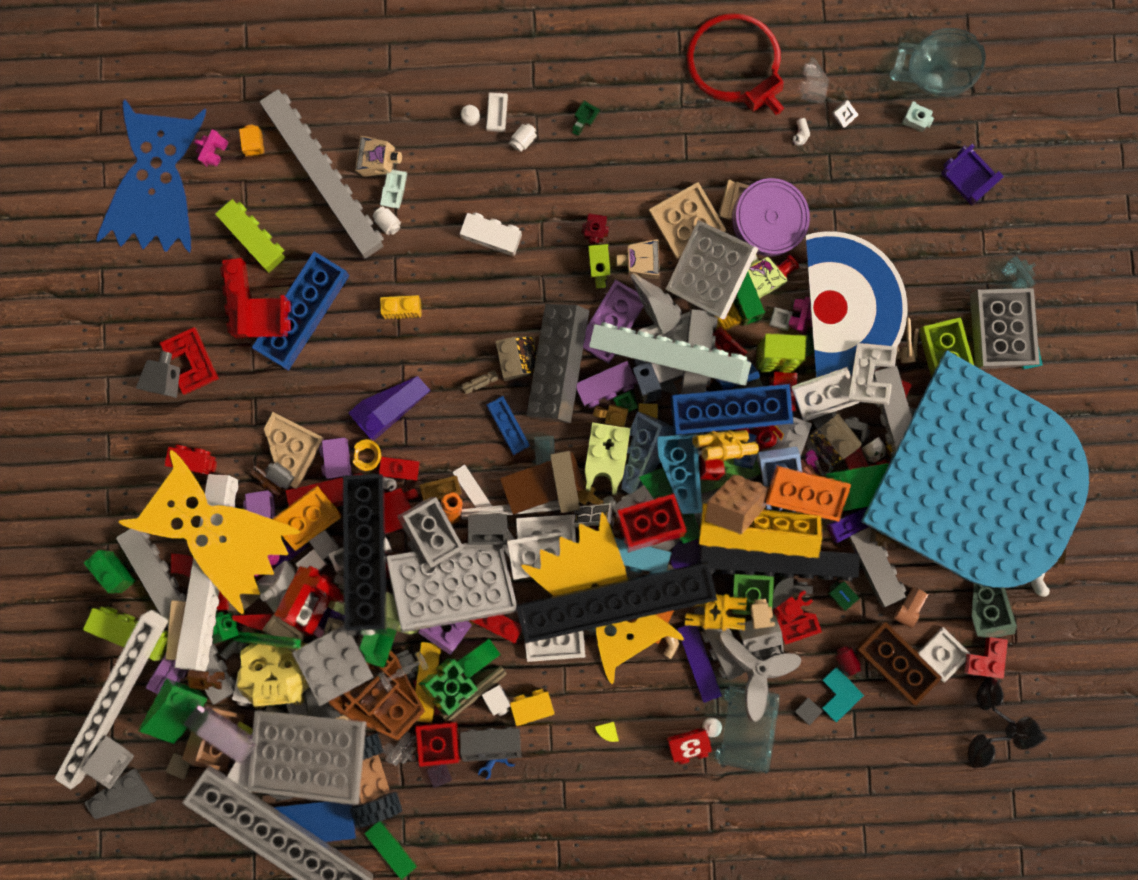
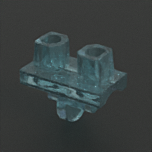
M1015 256L1001 269L1005 277L1008 278L1012 274H1015L1018 280L1011 284L1013 289H1028L1036 284L1032 279L1036 275L1032 270L1036 266L1035 263L1029 265L1026 260L1021 262Z

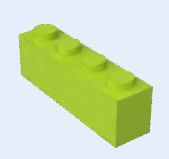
M232 199L216 213L217 217L270 273L286 258L282 254L284 252L283 248L277 242L273 244L270 241L272 236L265 229L261 231L257 227L260 223L252 215L250 217L247 216L245 213L247 209L240 201L236 204Z

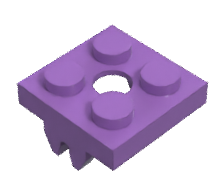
M468 621L450 624L452 629L449 632L443 631L441 626L420 629L419 634L451 655L472 624Z

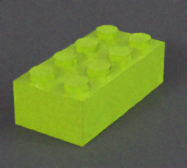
M961 317L923 326L919 330L931 378L945 351H949L974 365Z
M765 334L757 346L756 369H761L760 372L772 373V370L787 373L795 371L805 360L806 336Z
M101 606L100 608L92 609L83 630L125 648L139 621H135V617L126 613L124 615L118 614V610L113 607ZM164 629L149 656L150 659L156 661L162 660L167 650V630Z

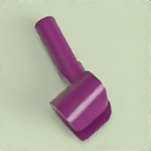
M810 450L805 454L806 462L819 475L820 473L814 462L818 459V456L813 450Z

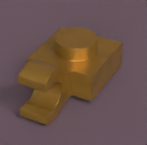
M613 404L609 405V409L596 406L593 416L606 418L605 424L624 427L629 409Z
M592 486L590 491L585 489L577 492L578 501L586 506L588 501L593 505L604 504L601 499L593 495L596 489Z

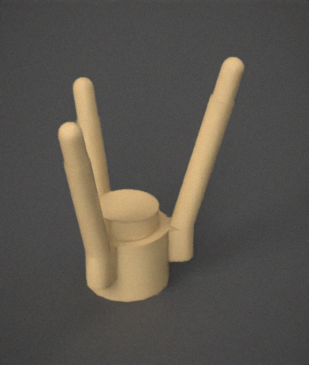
M907 318V347L901 348L900 352L897 346L896 359H900L901 363L916 362L919 330L915 329L912 347L910 318Z

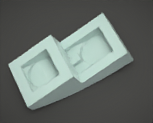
M392 170L390 173H387L385 187L383 186L381 206L400 208L407 172Z

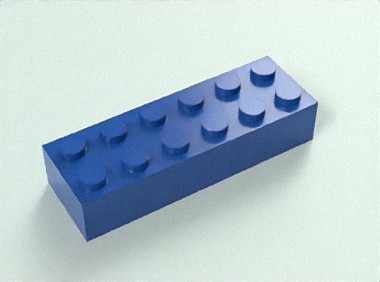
M314 251L285 295L291 303V312H288L291 330L288 331V337H258L252 348L289 371L350 276L347 271Z
M790 384L670 396L674 435L793 423Z

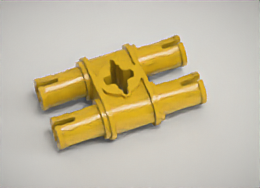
M746 430L710 431L706 435H695L692 439L695 448L705 447L702 449L704 460L719 459L725 461L730 458L740 459L744 455H755L759 450L756 442L742 443L747 442L749 439Z
M727 594L716 595L717 601L695 605L704 607L705 613L703 615L686 613L685 616L687 619H693V621L685 620V626H701L705 630L719 629L727 631V629H737L744 631L745 625H738L737 623H745V618L728 617L726 612L728 609L746 611L747 605H739L738 603H747V598L729 597ZM717 603V608L721 610V614H718L715 620L711 610L715 609Z

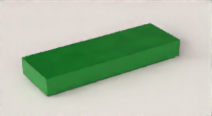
M382 821L377 822L365 833L401 880L417 868L415 862Z

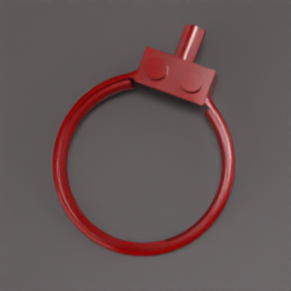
M725 14L710 19L695 32L687 50V66L690 76L700 90L720 101L744 102L752 112L765 103L775 116L784 110V107L775 97L783 91L784 86L783 79L778 75L781 60L780 47L774 34L766 25L751 16ZM742 19L754 23L766 33L773 46L774 61L771 68L772 75L749 92L746 91L742 95H740V92H725L711 88L700 78L694 65V49L700 36L709 27L726 20Z

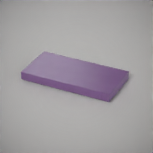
M617 280L614 281L586 328L584 350L608 364L611 362L615 355L614 353L589 347L594 325L601 326V323L604 322L618 326L617 330L620 327L631 329L643 309L642 302L636 291Z

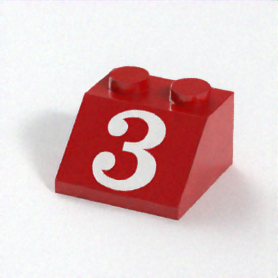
M705 728L695 729L667 738L674 763L678 762L679 765L690 762L689 758L697 756V759L709 756V752H712L708 732Z

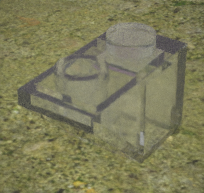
M811 57L809 64L805 63L803 75H806L805 81H801L799 92L802 93V100L823 104L827 94L829 79L816 59Z

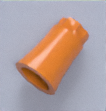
M456 493L446 494L439 503L450 524H454L461 519L462 500Z

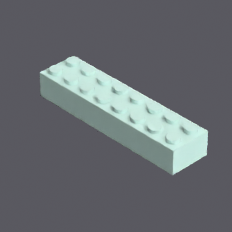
M604 322L601 323V326L594 325L589 346L591 348L746 386L751 362L746 361L747 357L733 353L729 357L727 352L717 349L709 352L710 348L696 344L692 348L690 347L691 344L675 340V343H672V339L658 335L654 339L652 334L641 331L635 334V330L620 327L617 330L618 326Z

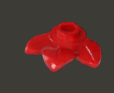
M771 426L755 427V429L749 430L750 434L757 435L755 440L756 444H758V452L763 449H769L776 444L777 436L771 431Z

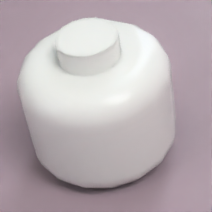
M473 105L463 107L461 110L463 123L469 126L478 123L480 118L478 109Z
M709 717L702 724V728L707 730L709 737H716L722 731V725L717 718Z

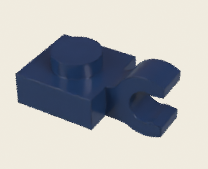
M749 433V439L746 443L756 442L757 435ZM758 453L755 455H744L740 459L735 458L734 465L753 470Z

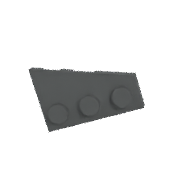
M136 768L119 778L111 789L106 787L86 801L85 805L94 819H98L157 800Z

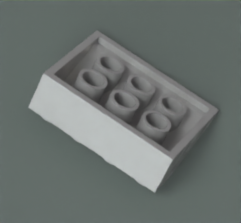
M1034 288L977 290L970 294L975 366L979 369H998L1039 365Z

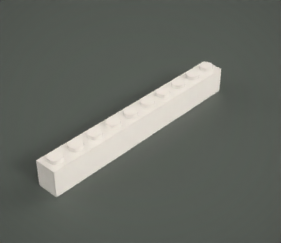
M208 474L205 490L208 505L235 508L238 480L229 475ZM216 513L211 516V523L213 525L219 526L222 524L223 517L221 514ZM201 517V519H200V525H199V527H201L202 524H203V519H202V517ZM204 534L198 535L196 544L200 547L207 545V536ZM220 536L219 538L221 543H225L227 540L225 536ZM195 558L193 559L175 667L184 670L206 672V667L209 663V650L212 644V632L216 622V608L219 604V589L203 572Z
M153 610L141 616L55 777V780L69 789L74 788L83 780L86 774L82 771L83 763L89 756L94 754L99 741L104 740L168 622L167 619Z

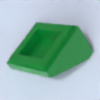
M633 389L613 398L616 406L628 408V412L638 408Z

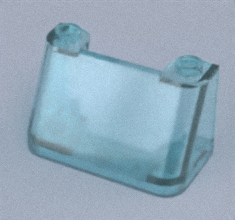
M729 685V689H725L724 701H727L728 707L723 740L720 748H716L715 759L718 760V764L768 774L779 707V694L768 691L764 714L758 721L753 723L746 715V688Z

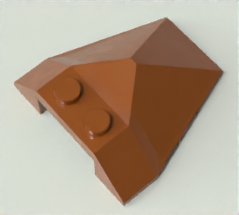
M390 650L384 669L367 663L373 678L332 699L329 703L341 715L354 721H364L367 727L398 741L425 712V709L412 688L397 656Z

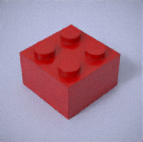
M457 721L416 726L419 767L452 764L461 761Z

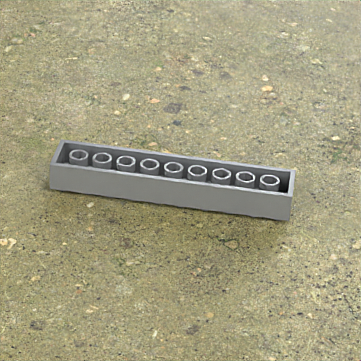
M210 765L183 802V804L298 880H373L371 872Z

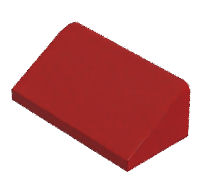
M721 326L712 334V336H715L714 346L718 350L727 352L729 357H731L732 353L742 356L748 353Z

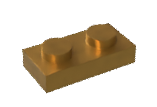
M457 475L420 485L423 501L430 497H436L439 501L446 494L452 492L462 495Z

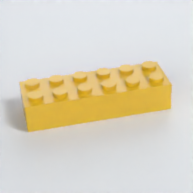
M703 503L700 545L819 558L822 541L821 516L763 510L741 535L705 521L708 504Z

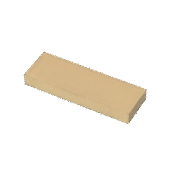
M171 600L166 660H176L186 601Z

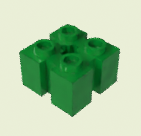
M447 658L436 668L438 673L436 675L429 674L419 683V686L427 696L436 698L433 701L435 706L442 714L449 716L460 706L458 703L460 699L467 700L478 689L469 677L461 676L464 671L455 659ZM448 683H450V684L448 685L449 690H446V685H447Z

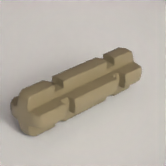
M492 370L487 375L484 374L471 380L470 383H464L462 385L464 393L469 394L474 389L477 390L488 385L489 382L497 381L498 375L495 370Z

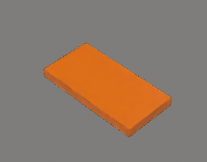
M776 465L765 503L839 521L851 485L846 482Z

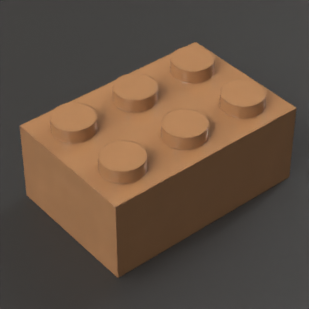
M733 474L708 501L705 521L742 535L766 507L765 499L769 487Z

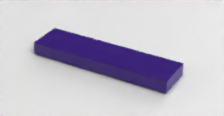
M688 625L677 628L684 638L681 642L703 703L721 697L722 694L697 626Z

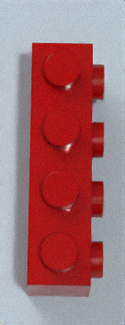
M242 258L222 260L223 266L220 267L222 278L225 279L223 294L227 296V304H225L226 315H229L227 330L234 338L240 339L242 337L237 334L238 296H246L250 299L246 262Z

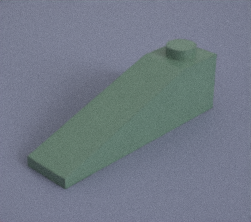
M974 583L972 620L977 636L997 638L1015 634L1017 626L1005 587L981 586Z

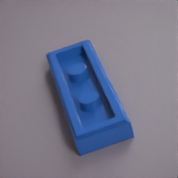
M502 396L487 404L512 454L515 455L530 447L505 398Z

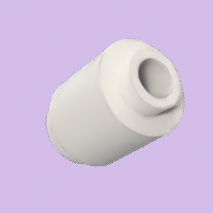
M528 123L527 125L522 124L513 134L512 140L509 143L519 152H522L523 149L526 150L537 136L535 134L536 129Z
M380 207L373 214L376 224L387 235H393L399 231L401 222L388 208Z

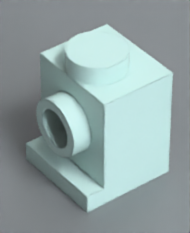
M913 101L902 124L923 132L926 127L930 128L934 117H931L933 111L917 105Z

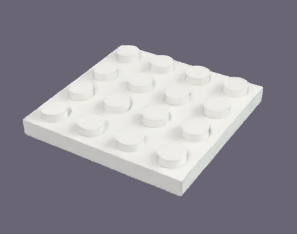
M698 220L666 290L721 319H725L758 248Z

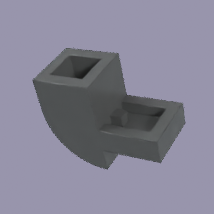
M793 578L780 580L773 587L772 608H776L790 596L793 597V593L799 594L802 591H806V594H812L813 586H807V582H796L795 586L793 585Z

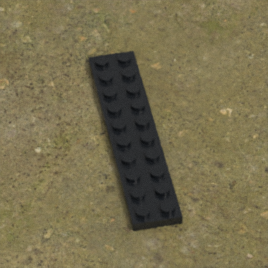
M706 561L517 604L516 609L525 643L527 644L717 601L709 563Z

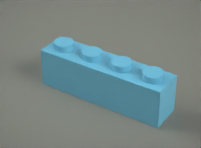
M615 538L624 566L631 567L630 571L641 573L644 570L650 572L649 574L667 570L671 552L646 547L628 553L624 540Z

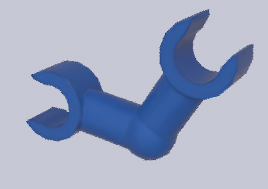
M507 759L488 760L485 766L479 769L478 775L481 774L482 770H487L486 780L489 779L495 762L506 763L509 767H513L515 764L509 763Z

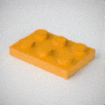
M316 486L272 520L289 525L300 531L299 534L282 535L296 551L339 520L342 515L319 487Z

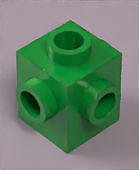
M224 612L215 614L216 622L212 632L213 644L239 635L237 623L232 620V613L224 615Z

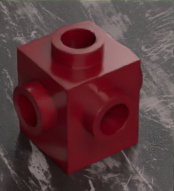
M588 214L587 222H583L581 231L584 234V240H588L587 242L591 244H599V242L603 243L604 237L608 238L607 216Z

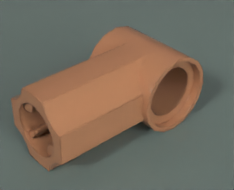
M912 587L904 603L897 609L894 619L912 629L920 616L919 611L928 594Z

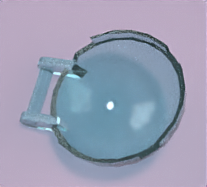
M957 28L932 31L931 36L923 39L920 44L904 42L899 44L898 57L894 70L890 72V78L897 81L915 83L922 91L931 96L939 98L955 97L971 89L981 77L986 60L985 48L976 40L974 34L966 30ZM906 54L912 55L909 62V71L902 70Z

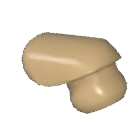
M665 636L663 638L666 639L668 646L663 655L672 659L679 646L678 639Z

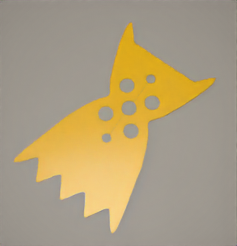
M170 450L173 463L172 472L138 518L120 520L119 523L128 528L153 535L185 538L193 557L203 572L226 599L243 614L240 594H260L254 575H274L268 555H288L281 536L299 534L300 531L289 525L247 510L229 506L208 505L206 496L182 459ZM189 497H196L198 499V506L196 508L190 509L187 507L186 500ZM170 500L175 502V506L172 508L167 505ZM218 513L222 515L223 522L221 525L215 526L211 523V516ZM196 515L201 516L203 519V524L199 528L191 525V519ZM174 518H181L183 520V527L181 529L175 530L171 527V521ZM200 534H204L208 538L207 545L203 547L196 544V537ZM220 536L227 538L225 543L219 541Z
M601 513L599 531L579 524V543L559 537L560 556L540 549V569L523 564L521 567L553 596L591 588L594 583L601 586L627 580L623 560L604 513ZM656 615L638 618L634 623L624 621L611 624L617 629L614 636H607L604 629L606 626L596 628L602 664L606 676L612 685L614 683L615 668L665 636L684 640L683 636L675 628ZM627 634H633V640H628L626 638Z

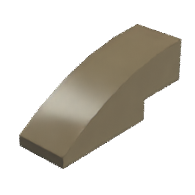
M570 451L550 454L561 513L580 510Z

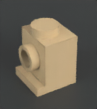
M766 599L754 600L755 604H750L753 628L775 626L774 622H770V618H773L772 607L768 606Z

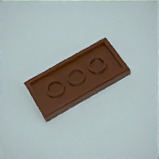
M570 453L576 489L579 492L586 488L574 454ZM551 460L500 478L513 515L558 499Z

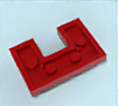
M193 327L160 343L164 352L172 353L171 360L186 354L192 369L179 375L178 385L183 395L219 379L197 328Z

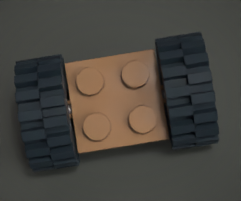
M378 733L364 738L359 804L349 809L355 828L374 824L403 811L397 792L390 793L379 758V754L384 751Z

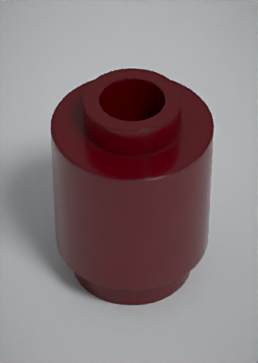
M844 646L837 650L838 654L835 655V658L842 672L846 673L847 677L861 671V664L853 648Z

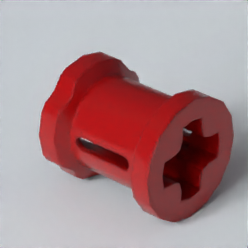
M788 255L787 259L780 265H776L786 278L792 271L800 268L797 261L791 255Z

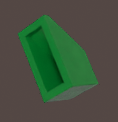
M488 639L457 663L463 669L466 677L470 678L501 654L492 641Z

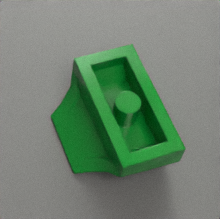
M387 627V634L364 635L359 649L364 654L366 663L384 669L397 630Z

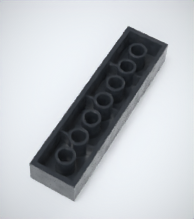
M383 474L343 476L344 631L347 636L387 634L385 480Z
M698 545L697 563L708 561L711 573H715L716 569H721L723 574H735V570H739L741 575H755L756 571L760 572V576H774V573H779V577L794 578V574H798V578L813 579V575H818L817 579L833 580V576H837V580L852 581L853 577H858L859 554L820 552L819 558H808L799 555Z

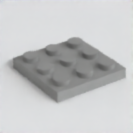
M344 626L293 652L319 706L373 678L353 636L346 635Z

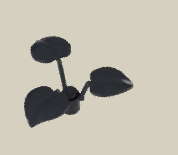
M987 677L977 691L976 700L981 709L988 711L992 708L996 714L1009 722V725L1005 728L1007 736L990 738L989 740L984 734L975 736L968 748V758L973 769L987 767L993 762L996 752L994 745L991 743L994 741H1011L1013 739V744L1016 748L1028 750L1040 745L1047 739V736L1033 718L1026 716L1015 723L1014 720L1009 719L996 709V706L1003 703L1004 693L999 682L993 677Z

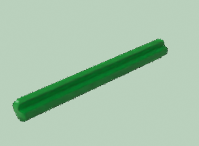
M238 631L239 635L233 638L237 642L290 649H299L301 647V640L292 637Z

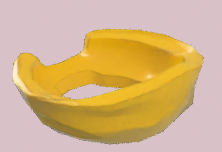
M366 439L359 441L354 446L353 464L357 468L369 471L377 467L382 457L377 443ZM367 448L373 450L375 454L374 460L370 463L362 462L358 459L359 451Z

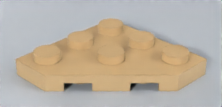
M273 412L264 428L273 460L292 472L295 478L290 486L299 488L319 447L322 445V440L325 438Z

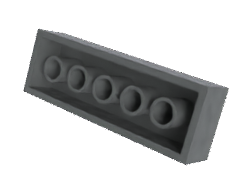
M545 304L527 417L540 421L571 423L589 310L578 305Z

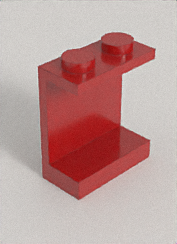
M280 295V298L248 299L246 296H238L237 334L242 338L288 337V331L291 330V322L288 320V312H291L290 301H288L285 295Z

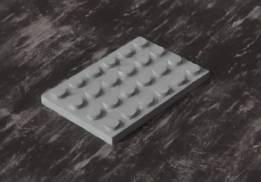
M468 543L462 544L464 549L432 568L428 566L419 551L386 556L401 633L517 612V604L502 544L468 545Z
M256 710L247 791L359 804L366 722Z

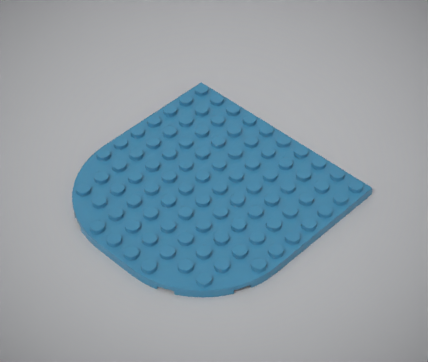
M945 351L861 522L972 583L999 588L1022 585L1035 580L1047 572L1057 562L1067 546L1088 495L1089 470L1086 455L1075 432L1056 412L953 353Z

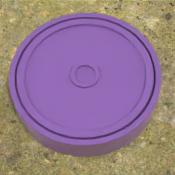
M775 178L762 179L751 184L739 195L732 212L733 228L738 239L758 248L756 254L762 256H778L796 247L805 237L810 221L809 208L801 192L792 184Z

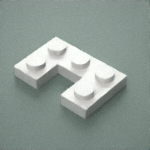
M857 343L849 401L889 405L891 384L872 381L875 366L895 367L897 347Z

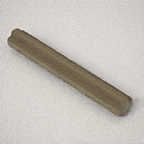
M502 667L497 668L476 686L478 690L467 700L460 699L458 701L460 706L449 716L442 714L443 719L447 723L450 722L507 674Z

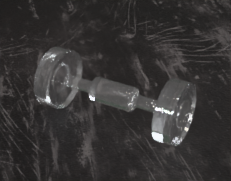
M420 651L415 653L417 662L410 666L407 664L398 669L394 675L387 678L384 672L378 674L387 692L393 689L389 681L406 675L419 664L424 671L429 668Z

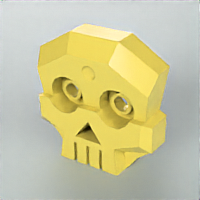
M302 642V643L300 644V646H301L300 648H302V647H304V646H306V645H308V644ZM251 643L240 651L242 668L238 671L237 687L240 694L246 697L253 704L254 708L258 709L259 706L262 709L266 705L287 703L297 705V701L299 705L303 704L305 698L302 693L309 688V684L291 650L283 647Z

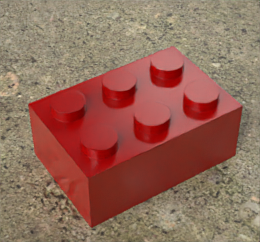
M674 494L617 510L616 513L628 553L683 537L686 533Z

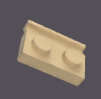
M732 180L727 181L718 215L720 218L732 221L734 204L739 195L749 185L733 182Z

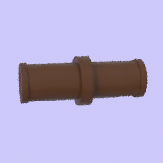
M256 465L254 467L256 471L252 469L250 475L256 478L264 489L267 488L276 498L280 499L282 497L281 493L284 495L286 489L280 488L265 477L267 473L259 465Z

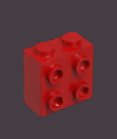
M175 445V448L168 447L164 466L173 469L170 450H172L182 459L192 473L212 475L216 471V457L211 456V452L194 448V451H192L191 448L182 445Z

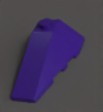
M417 376L362 400L349 414L369 438L375 441L431 390Z

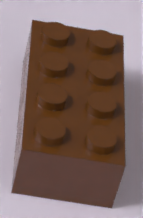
M881 621L855 648L911 705L916 706L943 678L886 622Z

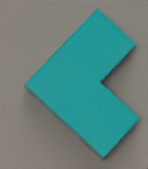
M835 667L822 679L835 693L822 709L837 723L864 695Z

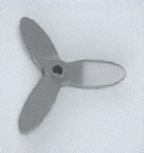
M721 633L718 636L721 645L746 671L749 678L745 689V710L748 719L754 723L763 716L768 696L767 678H777L790 673L799 667L801 658L796 654H781L763 662L754 657L732 636Z

